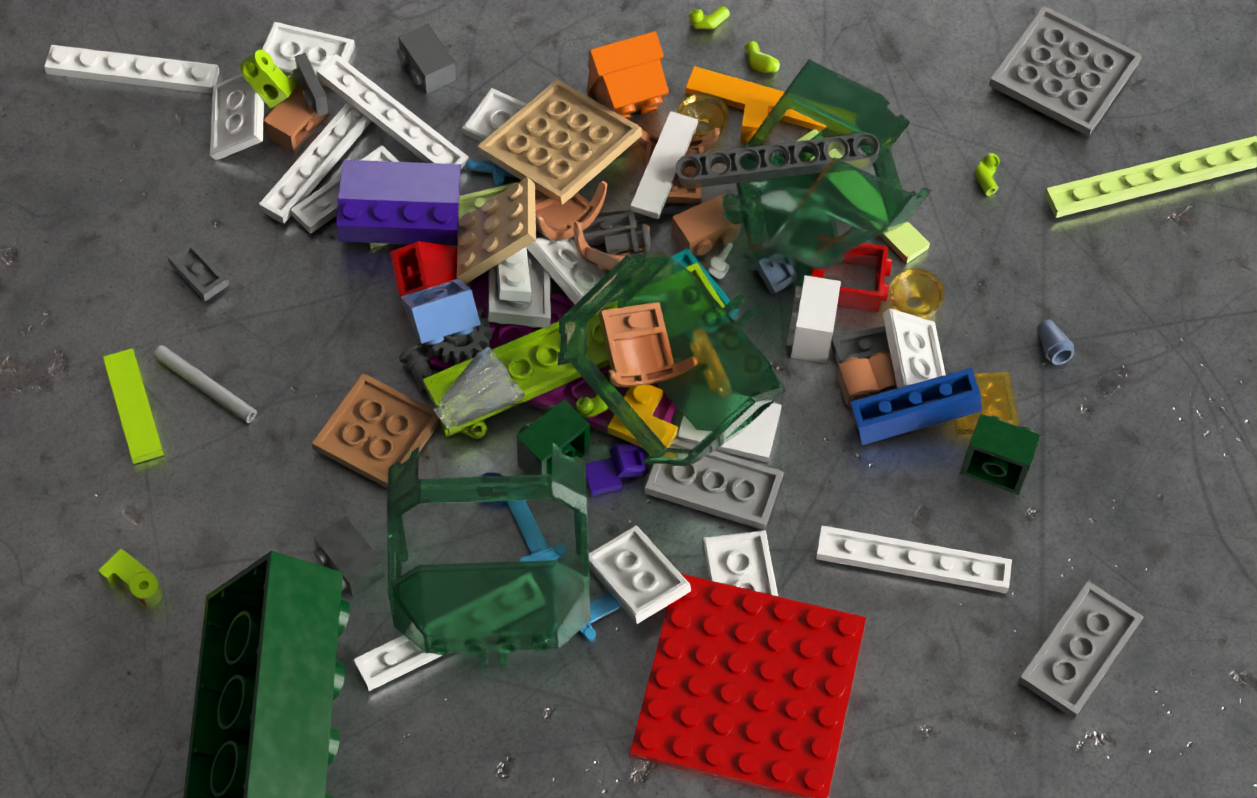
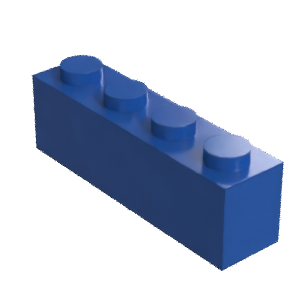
M972 368L851 401L853 418L862 445L982 412L981 393Z

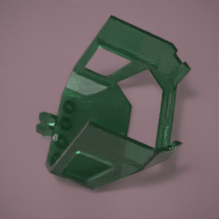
M808 59L752 136L747 147L763 146V142L788 109H792L827 126L811 139L859 133L874 135L879 141L878 159L873 164L876 176L834 157L818 179L812 174L739 182L736 183L738 195L731 193L726 194L724 197L722 196L721 204L724 209L723 215L725 220L727 219L735 225L744 223L749 251L759 258H767L777 263L818 270L841 263L845 259L844 254L876 235L895 230L908 222L932 192V190L925 187L921 188L918 193L915 191L908 192L902 189L891 147L911 122L902 114L898 117L887 108L890 102L882 94ZM869 145L859 147L866 155L874 151ZM805 152L799 156V159L805 162L814 155ZM774 156L769 162L774 166H780L785 162V159L781 156ZM747 159L740 166L745 170H750L755 167L756 163ZM834 217L852 225V227L839 236Z
M664 251L627 254L559 320L561 342L560 352H558V366L568 363L574 366L650 456L642 462L645 464H669L686 467L700 461L746 429L786 392L774 366L742 330L758 314L754 307L747 310L735 323L729 314L743 304L745 297L740 293L722 308L689 270ZM617 300L618 308L659 302L674 364L690 357H696L698 363L689 371L674 378L657 382L659 387L697 430L712 431L692 450L665 447L586 355L587 323L601 309Z
M552 443V474L419 479V447L409 453V459L405 462L400 463L397 461L388 469L387 591L394 627L426 654L446 655L456 652L478 654L479 667H487L489 662L487 651H499L498 662L500 667L508 666V653L515 652L516 650L544 652L549 649H559L591 620L586 461L576 455L572 458L564 455L562 448ZM552 499L574 511L576 554L582 556V574L555 560L418 565L402 575L403 562L409 559L403 514L419 504Z

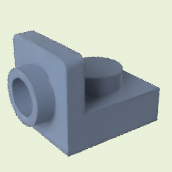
M768 248L756 255L755 259L757 262L749 266L751 272L756 269L758 270L771 295L799 280L797 273L782 248L773 253Z

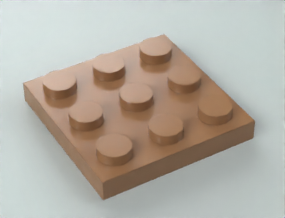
M362 373L314 439L312 448L393 491L442 419L438 411Z

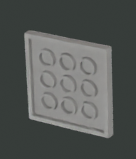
M1043 5L993 74L989 86L1089 137L1140 63L1142 54Z

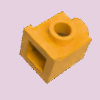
M746 98L740 143L751 146H763L764 135H770L775 102Z

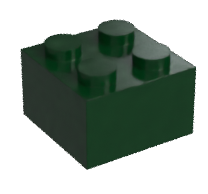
M565 399L558 405L549 406L543 412L542 417L533 424L528 423L524 425L516 436L518 466L543 491L589 455L590 424Z
M980 414L959 474L1019 495L1041 435L1027 427H1018L1004 422L999 417Z

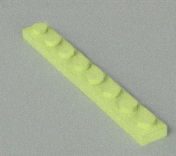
M1257 136L1046 188L1044 195L1055 218L1255 168L1257 167Z

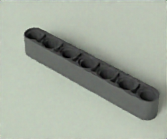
M859 133L683 156L677 161L676 174L678 182L683 187L692 189L871 166L877 161L879 141L870 133ZM862 145H869L874 151L869 155H863L858 151V148ZM832 149H840L844 152V155L841 158L834 159L828 153ZM809 152L815 158L811 162H803L799 159V156L802 153ZM774 156H781L785 159V162L780 166H774L769 161ZM747 159L756 163L755 167L750 170L743 169L740 164ZM717 163H722L727 167L722 173H714L711 168ZM687 167L697 169V173L692 177L684 176L682 171Z

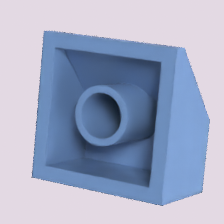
M460 279L401 296L402 304L414 334L421 344L425 342L426 345L437 344L444 340V336L453 333L457 336L471 333L474 330L473 327L481 325L472 291Z

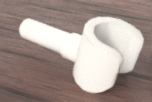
M730 242L724 246L718 257L714 256L711 259L709 273L718 279H722L729 270L730 265L724 261L733 247V244Z

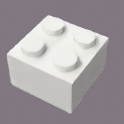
M805 275L803 287L796 286L787 346H793L791 358L827 364L841 281Z

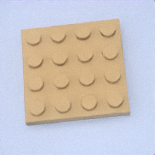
M556 79L477 147L481 156L520 180L528 177L535 184V189L563 205L642 136L640 126Z

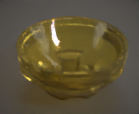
M698 93L686 97L677 109L679 114L698 119V121H705L710 125V128L705 131L696 129L692 139L705 136L713 131L714 128H719L720 136L725 131L729 121V111L726 104L720 98L707 93Z
M912 268L901 271L895 276L890 285V301L894 309L923 319L937 313L945 297L944 286L935 274L924 269ZM913 296L918 297L922 300L923 305L919 308L910 307L906 299Z

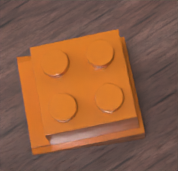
M656 31L591 49L588 59L587 96H596L598 103L626 119L631 117L630 114L638 111L641 112V115L656 111L657 106L663 103L662 100L669 93L661 65L664 54Z

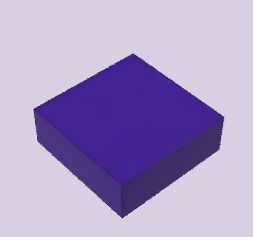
M613 445L609 450L617 477H645L648 474L649 469L641 447L637 445Z
M612 458L583 464V471L591 496L622 488L620 477H617Z

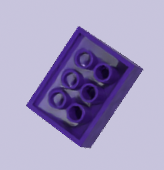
M343 160L336 221L338 242L412 244L420 241L458 246L461 164Z

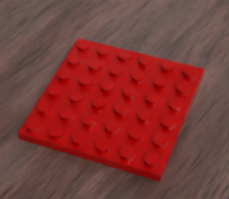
M681 574L690 583L691 591L667 607L629 757L795 798H828L867 617Z

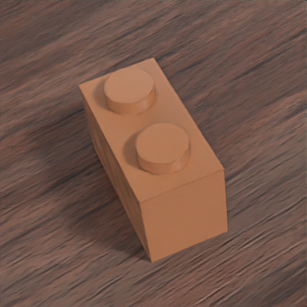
M297 85L288 98L267 112L263 120L266 137L292 153H295L329 116L328 113L318 117L313 106H307L303 96V91L305 90L303 85Z
M721 194L672 216L671 233L682 250L688 248L694 256H701L716 246L733 242L740 236L742 219L726 196Z

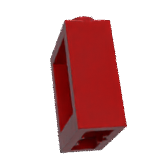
M817 236L811 276L824 278L826 261L877 268L874 291L840 286L837 306L879 312L881 301L887 302L889 284L884 283L885 276L890 277L892 259L887 258L888 246Z

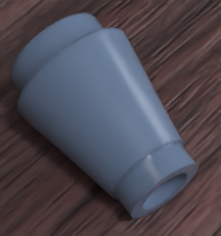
M1045 320L1037 326L1046 359L1052 361L1055 365L1068 362L1074 355L1073 342L1052 320Z

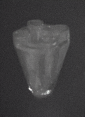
M487 346L477 353L439 399V405L433 410L445 427L449 429L453 425L458 427L515 404L525 394L518 384L513 381L501 360Z

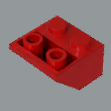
M417 241L390 251L400 300L401 296L458 279L457 247Z

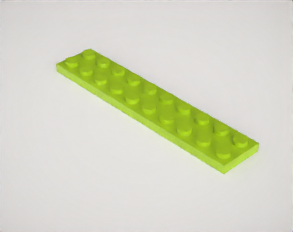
M695 263L671 273L669 276L659 278L551 324L549 328H542L424 378L423 385L449 434L610 365L598 314L603 310L659 302L667 336L673 338L726 314V307L699 264Z

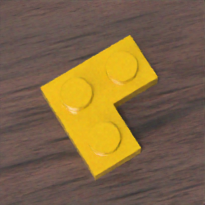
M648 384L629 388L608 425V433L665 457L677 434L678 427L652 416L663 396V390Z

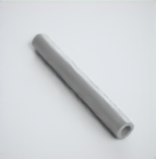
M163 345L156 349L154 353L155 359L247 423H250L255 418L257 411L174 352Z

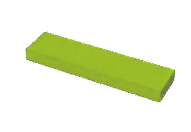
M133 348L103 356L133 464L164 456Z

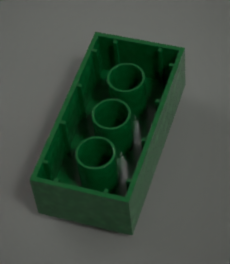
M270 551L206 595L183 798H333L331 793L325 792L327 766L336 757L340 743L339 730L331 725L332 704L339 695L345 678L344 665L336 661L338 637L347 626L350 615L348 601L341 598L343 572Z

